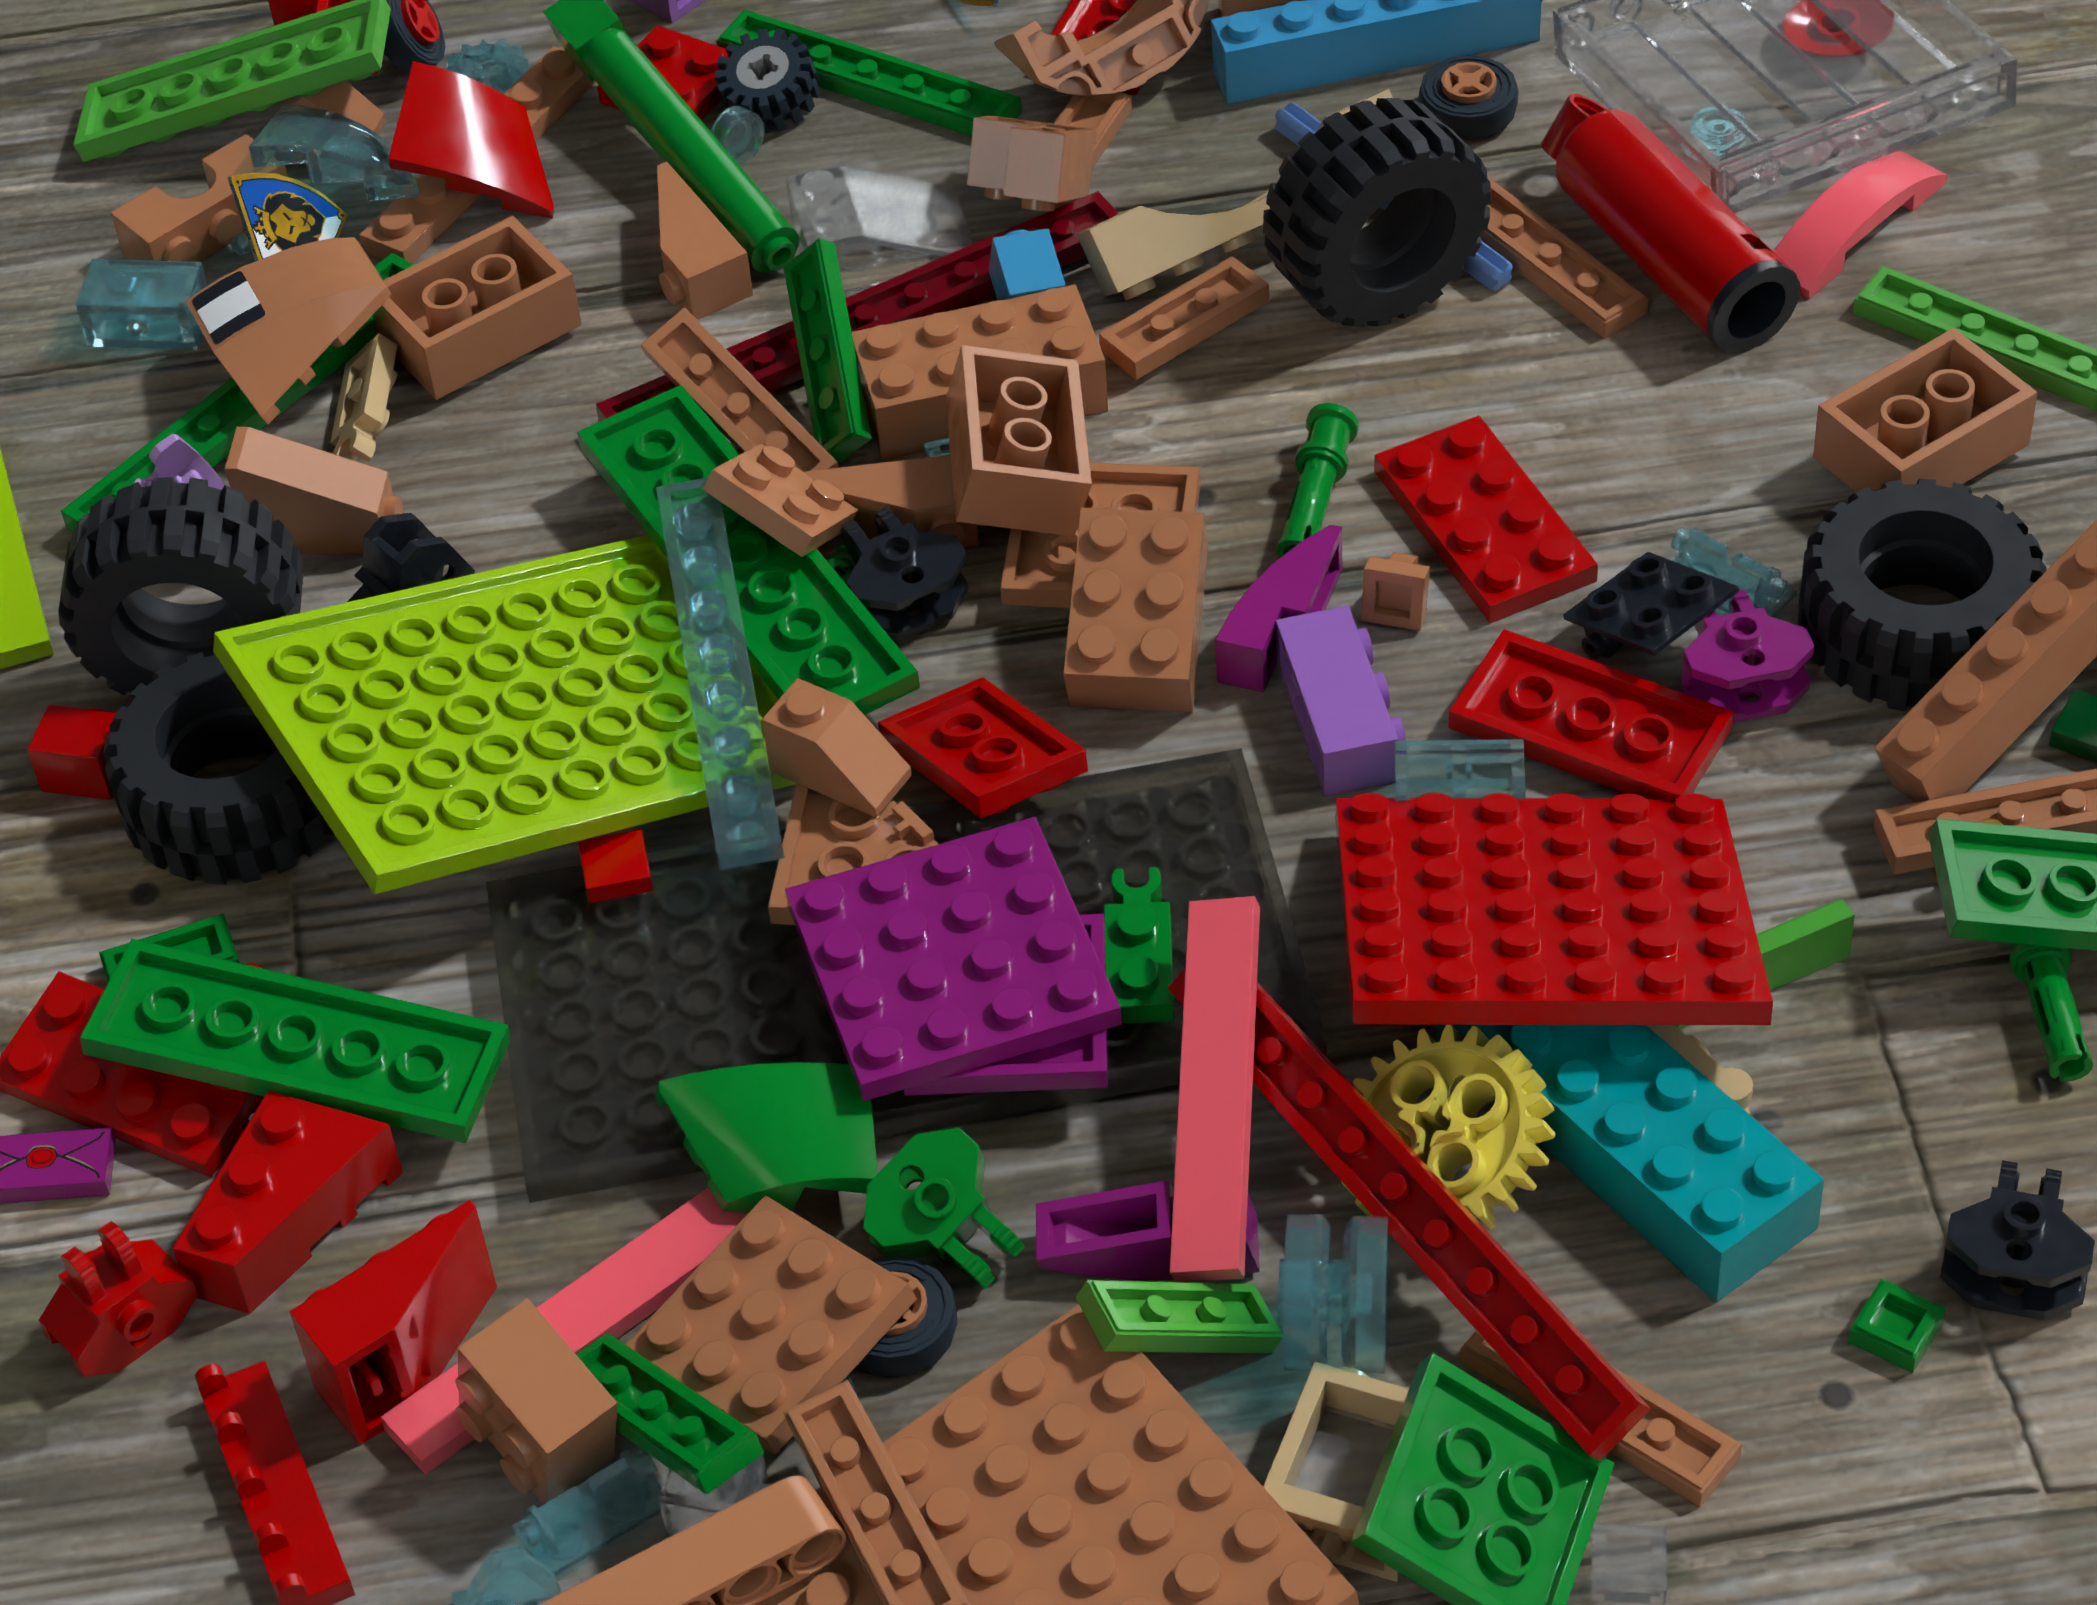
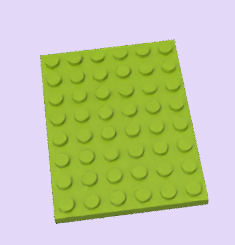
M649 535L214 633V654L374 894L796 784L769 770L762 718L779 699Z

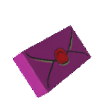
M111 1127L0 1136V1204L110 1195L116 1145Z

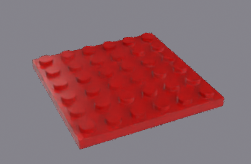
M1363 793L1353 798H1336L1335 823L1353 1024L1771 1025L1773 999L1723 799H1711L1701 794H1685L1679 796L1676 801H1672L1669 799H1646L1643 796L1629 793L1619 794L1613 798H1580L1567 793L1554 794L1548 798H1515L1503 793L1489 794L1483 798H1451L1439 793H1428L1418 798H1386L1376 793Z

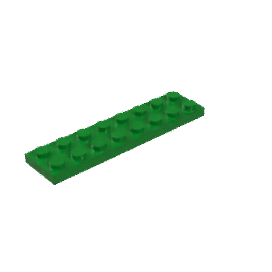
M682 385L577 432L580 449L778 699L799 678L851 700L866 715L920 688L917 669L817 548L803 557L799 556L702 489L714 468L737 457L739 454Z

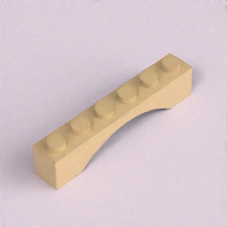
M1387 89L1356 103L1371 101L1376 105L1377 98H1393L1390 89ZM1350 106L1337 111V113L1343 115L1350 112ZM1322 120V122H1321V124H1320L1318 130L1321 129V128L1324 126L1323 120ZM1268 191L1244 206L1226 212L1204 215L1165 213L1138 206L1076 235L1104 297L1122 292L1125 300H1129L1155 288L1156 284L1153 276L1169 268H1172L1175 277L1207 263L1203 256V252L1221 244L1224 252L1228 253L1254 241L1256 237L1252 229L1263 224L1264 210L1270 209L1266 204Z

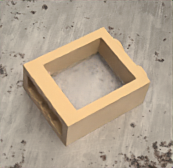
M1314 1362L1263 1487L1330 1562L1398 1582L1401 1573L1352 1545L1351 1540L1410 1387L1405 1388L1370 1378L1364 1372L1352 1367L1335 1368Z

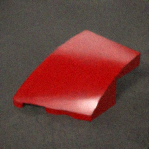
M413 61L388 157L390 169L444 178L446 187L449 190L499 198L502 200V207L505 210L553 218L555 212L554 204L526 108L512 98L477 80L447 69Z

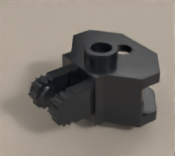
M887 506L875 511V526L879 536L869 540L857 522L854 521L842 525L840 532L846 549L856 563L846 581L847 586L893 641L900 642L948 621L955 616L968 592V582L960 572L967 560V551L955 535L916 530L911 522L902 525L897 516L894 515V512ZM918 605L925 609L924 613L919 616L907 615L915 610Z
M412 513L381 516L364 534L362 567L354 575L363 585L347 602L475 574V570L442 537L433 535ZM449 565L447 573L443 576L444 566Z
M2002 1160L1998 1186L1992 1187L1991 1197L1951 1213L1940 1278L1971 1307L2044 1321L2083 1305L2095 1240L2062 1211L2064 1200L2058 1199L2062 1171L2046 1168L2045 1175L2041 1177L2038 1195L2017 1191L2020 1173L2017 1171L2018 1163ZM2003 1284L2011 1288L2023 1287L2024 1292L2020 1295L2011 1296L2005 1294L1999 1285Z

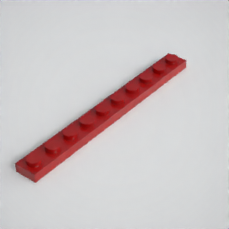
M1186 968L1167 987L1183 1006ZM1257 982L1253 1084L1588 1455L1601 1461L1651 1408Z

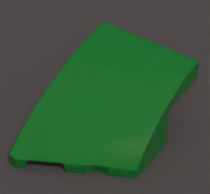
M792 1062L726 1067L661 1080L656 1087V1101L660 1107L667 1105L685 1134L683 1146L693 1162L706 1173L707 1185L723 1211L749 1213L765 1195L792 1211L804 1187L866 1194L867 1184L878 1174L871 1099L863 1102L849 1064Z

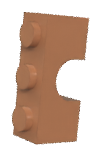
M244 134L201 159L209 190L192 198H175L167 195L155 186L112 211L111 216L122 254L159 285H162L249 233L231 176L248 173H276L288 177L285 163L249 135Z

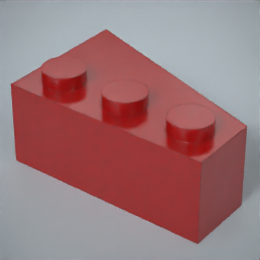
M268 1090L172 1248L178 1265L192 1278L198 1294L197 1298L248 1314L252 1313L312 1257L310 1248L336 1224L344 1228L358 1215L356 1206L381 1183L389 1186L403 1173L390 1125Z

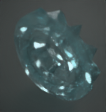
M483 38L480 45L470 46L462 44L461 53L447 56V67L445 69L477 80L504 94L530 68L528 59L525 58L521 47H509L505 39H501L494 44H488Z

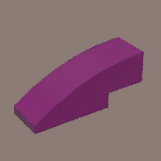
M1330 524L1303 540L1275 561L1247 589L1230 611L1215 639L1216 679L1218 683L1264 693L1277 664L1276 620L1326 610L1343 570L1342 527Z
M1170 1180L1036 1203V1261L1039 1267L1071 1274L1105 1278L1174 1280L1170 1274L1174 1189ZM1249 1195L1247 1204L1245 1274L1260 1272L1258 1218Z

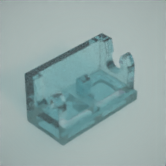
M1523 739L1395 741L1394 788L1396 801H1409V798H1418L1428 793L1444 794L1451 798H1483L1489 794L1503 793L1514 796L1517 799H1526Z

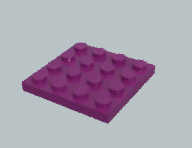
M1036 817L785 889L787 906L863 1102L1122 1025L1121 1007Z

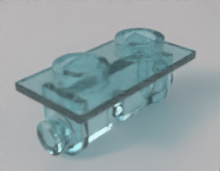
M1681 527L1672 539L1671 549L1678 552L1672 561L1739 586V591H1747L1755 609L1764 607L1767 615L1775 618L1796 596L1797 591L1788 587V581L1781 578V571L1775 567L1769 568L1740 552L1733 558L1728 556V546L1705 535L1703 530L1698 527H1693L1690 530ZM1729 599L1718 607V609L1728 614Z
M626 1449L620 1453L618 1461L592 1475L579 1486L572 1487L539 1508L535 1505L527 1508L528 1516L513 1524L512 1530L548 1580L673 1504L653 1477V1475L657 1474V1469L650 1455L643 1449L634 1453Z

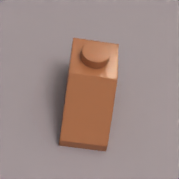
M797 678L762 718L770 772L876 818L912 776L911 767L851 700Z

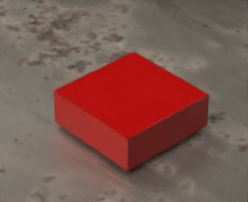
M642 829L578 841L589 903L653 892Z

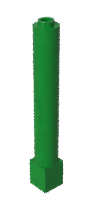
M559 0L544 10L543 13L560 46L591 82L596 81L659 157L664 162L667 161L745 249L748 255V262L753 268L759 272H771L782 269L792 261L800 242L798 232L627 35L620 19L605 1Z

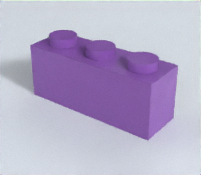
M1348 605L1277 619V664L1324 796L1398 782V755L1406 754L1407 752L1405 731L1400 717L1390 718L1387 711L1390 708L1389 690L1383 672L1373 673L1371 668L1373 664V649L1367 629H1357Z

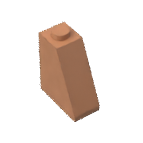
M236 427L225 466L229 486L243 493V500L251 503L256 499L273 513L272 522L279 519L293 536V543L300 550V554L363 555L364 534L381 516L404 513L402 498L393 495L388 471L251 427Z

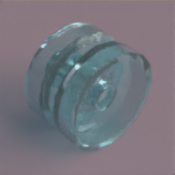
M1288 1214L1285 1259H1280L1278 1279V1325H1283L1284 1370L1311 1371L1314 1362L1326 1364L1329 1355L1330 1327H1341V1355L1344 1366L1358 1369L1364 1373L1385 1374L1388 1296V1216L1353 1215L1344 1229L1343 1260L1332 1259L1331 1225L1325 1215Z

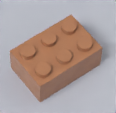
M513 215L383 280L392 295L372 315L376 333H380L397 344L395 358L435 400L582 325L573 274Z
M1952 328L1819 404L1813 458L1855 492L1867 487L1872 491L1880 490V486L1884 482L1902 480L1903 485L1917 484L1918 479L1936 480V485L1952 488L1953 483L1962 485L2030 445L2038 392L1955 328Z
M961 345L946 395L956 522L1075 536L1080 519V509L1085 506L1092 485L1078 360Z
M1081 507L1063 672L1070 707L1193 713L1208 554L1203 512Z

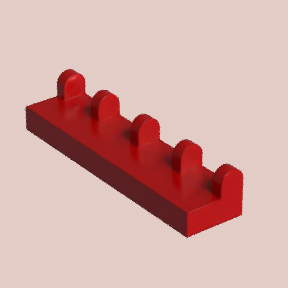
M262 1361L226 1376L222 1367L218 1364H209L201 1367L195 1374V1380L279 1605H332L354 1596L355 1592L266 1362Z

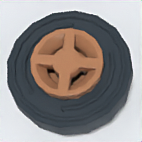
M1466 55L1441 61L1433 65L1424 74L1419 90V103L1424 104L1430 111H1434L1460 138L1472 139L1486 137L1501 131L1514 119L1519 90L1514 74L1502 63L1487 57Z
M892 1256L871 1260L907 1282L917 1300L899 1318L898 1321L902 1322L895 1323L856 1367L868 1374L890 1378L916 1374L937 1363L952 1344L958 1323L953 1290L939 1270L919 1259Z

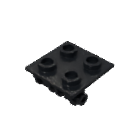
M1646 552L1641 557L1633 560L1628 567L1601 587L1589 593L1585 599L1564 613L1563 617L1566 621L1584 627L1586 637L1582 639V647L1585 653L1592 659L1600 657L1610 658L1624 644L1655 656L1738 593L1739 586L1651 552Z

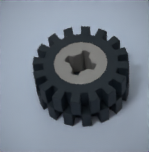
M767 28L758 29L757 39L751 40L749 34L746 33L740 36L742 46L738 48L731 42L725 48L728 57H719L717 61L719 70L715 71V79L725 108L729 112L730 118L736 124L740 121L743 129L751 131L756 123L759 133H769V125L775 124L779 132L787 129L785 120L791 118L795 125L803 120L801 109L809 113L815 107L812 98H818L820 93L818 87L819 79L809 50L805 43L801 44L798 36L792 33L787 38L785 30L776 28L773 37H769Z

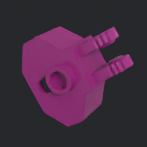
M1740 590L1729 599V614L1717 616L1714 610L1695 625L1698 637L1684 650L1681 683L1682 693L1734 711L1733 723L1787 713L1809 690L1810 679L1804 664L1814 653V644L1807 628L1767 615L1764 607L1755 609L1747 591ZM1755 694L1760 698L1752 703L1742 701L1753 697Z

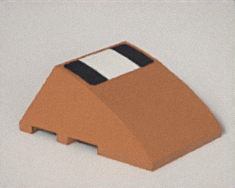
M355 237L315 241L260 259L216 280L185 302L216 357L259 415L269 425L281 412L276 407L275 402L297 379L306 386L316 375L311 367L313 362L330 345L332 347L345 345L392 293Z

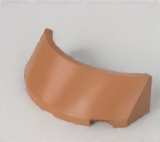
M1137 0L1116 22L1104 30L1079 41L1076 40L1071 31L1058 35L1046 34L1040 31L1042 28L1036 21H1032L994 41V44L1000 52L1033 82L1045 88L1079 96H1104L1120 93L1145 84L1148 79L1158 73L1167 71L1183 57L1202 30L1200 25L1205 16L1209 0Z

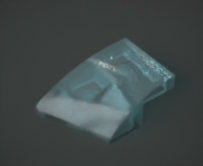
M282 106L249 145L253 167L306 163L311 184L364 181L368 201L414 198L419 195L417 183L411 172L390 168L388 157L392 144L361 123L331 111L307 106Z

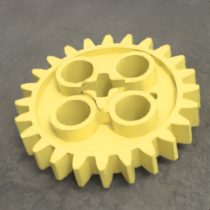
M1446 1025L1440 1042H1436L1425 1029H1420L1417 1037V1048L1410 1051L1401 1041H1394L1393 1048L1396 1059L1388 1064L1374 1056L1371 1059V1063L1378 1075L1373 1081L1355 1078L1353 1084L1465 1208L1491 1230L1495 1228V1218L1492 1209L1500 1204L1513 1213L1518 1210L1517 1203L1511 1195L1516 1187L1532 1191L1536 1189L1537 1185L1526 1173L1528 1167L1545 1166L1549 1163V1159L1536 1146V1143L1555 1138V1132L1542 1120V1118L1554 1111L1553 1105L1541 1093L1546 1084L1536 1071L1531 1069L1532 1064L1519 1049L1512 1051L1513 1049L1498 1034L1489 1040L1478 1027L1472 1026L1463 1039L1452 1025ZM1434 1087L1428 1098L1423 1102L1417 1103L1423 1092ZM1495 1100L1490 1111L1476 1118L1478 1112L1485 1104ZM1472 1163L1465 1176L1453 1181L1459 1169L1464 1165ZM1342 1182L1343 1186L1355 1197V1195ZM1356 1198V1200H1355L1354 1203H1355L1369 1218H1370V1217H1373V1215H1372V1214L1364 1207V1205ZM1374 1218V1220L1383 1228V1226Z

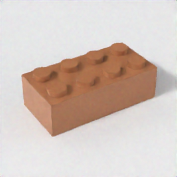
M1076 284L852 332L867 417L881 460L950 446L946 395L961 345L1078 360L1084 416L1108 411L1105 358Z

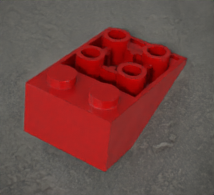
M471 1200L466 1201L449 1213L436 1216L420 1231L391 1249L376 1253L365 1265L331 1286L315 1291L302 1304L289 1311L315 1391L359 1446L384 1431L381 1416L441 1375L456 1352L457 1347H459L497 1288L477 1209Z

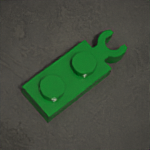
M1149 867V881L1145 886L1139 888L1129 887L1125 884L1123 868L1115 869L1112 874V892L1115 904H1104L1106 976L1121 1007L1122 1023L1175 1021L1174 995L1167 988L1173 982L1170 902H1161L1162 881L1161 873L1157 867Z

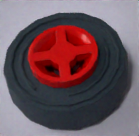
M386 0L391 8L384 54L406 74H410L413 61L436 66L444 58L445 40L438 17L429 1Z

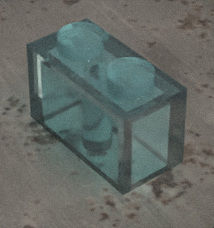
M92 259L75 304L88 347L198 350L203 333L185 301L208 286L202 262Z

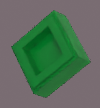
M1881 1278L1852 1324L1848 1343L1913 1373L1943 1325L1946 1308Z

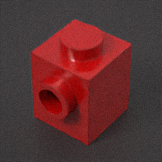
M48 704L27 749L42 792L112 799L113 792L105 771L106 761L103 752L105 739L109 732H111L109 726L117 712L104 711L97 708L84 709Z

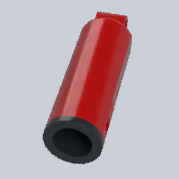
M1570 94L1541 141L1543 150L1556 160V178L1562 190L1719 349L1728 353L1747 352L1761 346L1777 334L1792 316L1799 301L1800 282L1796 273L1636 116L1621 110H1607L1596 101L1579 94Z

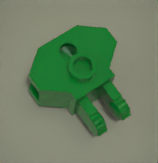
M959 1127L915 1134L867 1184L863 1229L870 1236L871 1244L885 1257L919 1258L935 1255L944 1264L950 1260L977 1285L986 1289L995 1277L991 1273V1268L979 1256L972 1254L963 1246L970 1236L979 1228L1001 1252L1009 1254L1014 1258L1025 1247L1015 1233L990 1211L987 1200L983 1196L984 1157L979 1145ZM921 1182L915 1190H907L912 1183Z

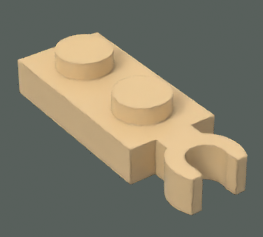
M380 333L345 364L331 444L336 446L332 454L358 461L359 457L367 462L372 459L376 448L374 439L382 433L390 416L386 406L389 391L397 377V372L393 369L397 344Z

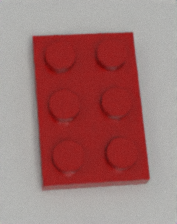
M983 677L878 721L879 732L910 766L981 819L988 815L1000 814L1015 803L1040 792L1054 790L1065 781L1088 772L1086 750Z

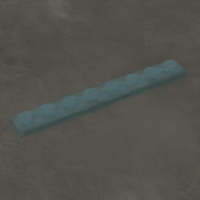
M702 478L659 486L656 489L720 870L783 859L785 857L722 503L702 489L708 479Z

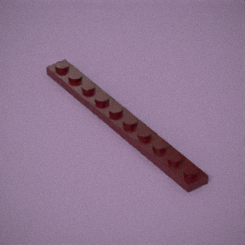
M1097 191L1054 209V211L1047 212L849 296L845 300L851 332L966 308L996 296L988 270L992 239L994 237L1004 236L1015 230H1027L1030 232L1049 229L1061 268L1086 257L1076 235L1077 233L1112 218L1119 213ZM793 321L726 349L769 393L803 378ZM663 375L596 404L598 420L600 422L676 386L666 375Z

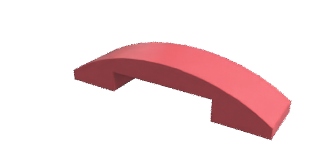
M1891 151L1861 163L1837 180L1809 206L1774 249V252L1796 273L1800 282L1799 295L1808 300L1844 270L1845 253L1900 206L1913 212L1946 184L1947 174L1902 151Z

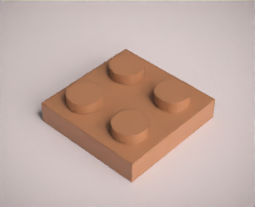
M759 444L714 468L702 488L801 557L841 534L842 525L852 522L858 512V509L844 500L843 493L837 487L824 480L812 479L795 467V461L786 452L776 447L764 446L763 444Z

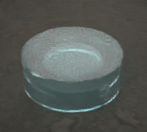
M732 106L718 116L711 132L738 164H744L759 151L764 139V124L756 113L741 106Z

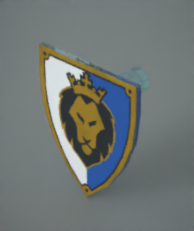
M248 173L228 177L245 230L231 239V248L238 256L244 257L252 253L254 260L258 261L295 246L325 239L340 238L347 214L323 193L307 184L276 173Z

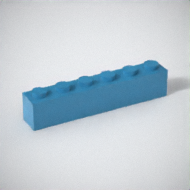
M1541 0L1292 1L1285 5L1250 12H1238L1230 16L1211 19L1213 72L1226 103L1230 104L1442 61L1452 57L1466 56L1540 41Z

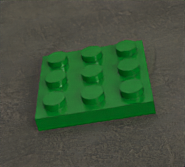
M1432 1353L1418 1364L1352 1537L1351 1544L1452 1605H1566L1615 1463L1605 1457L1600 1461L1589 1456L1571 1436Z

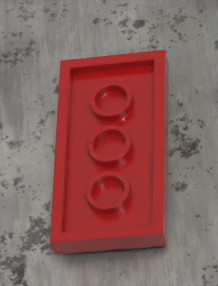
M1479 415L1374 455V472L1489 623L1597 582V562Z
M1503 629L1450 708L1448 728L1626 794H1637L1646 799H1669L1676 801L1681 795L1693 794L1733 728L1734 711Z
M58 971L0 1056V1091L91 1129L111 1127L115 1139L212 1178L237 1140V1134L263 1096L84 1055L80 1036L105 989Z

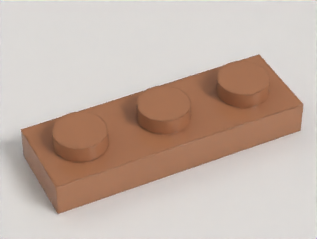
M1231 256L1099 333L1101 351L1135 380H1138L1270 302L1269 284L1235 257Z

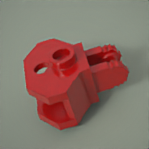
M112 1220L98 1230L102 1243L98 1248L83 1253V1251L74 1246L61 1256L65 1271L58 1275L61 1284L39 1318V1323L45 1337L52 1344L61 1343L70 1353L75 1368L83 1377L120 1372L173 1334L198 1296L192 1278L153 1239L130 1242L119 1225L113 1223Z

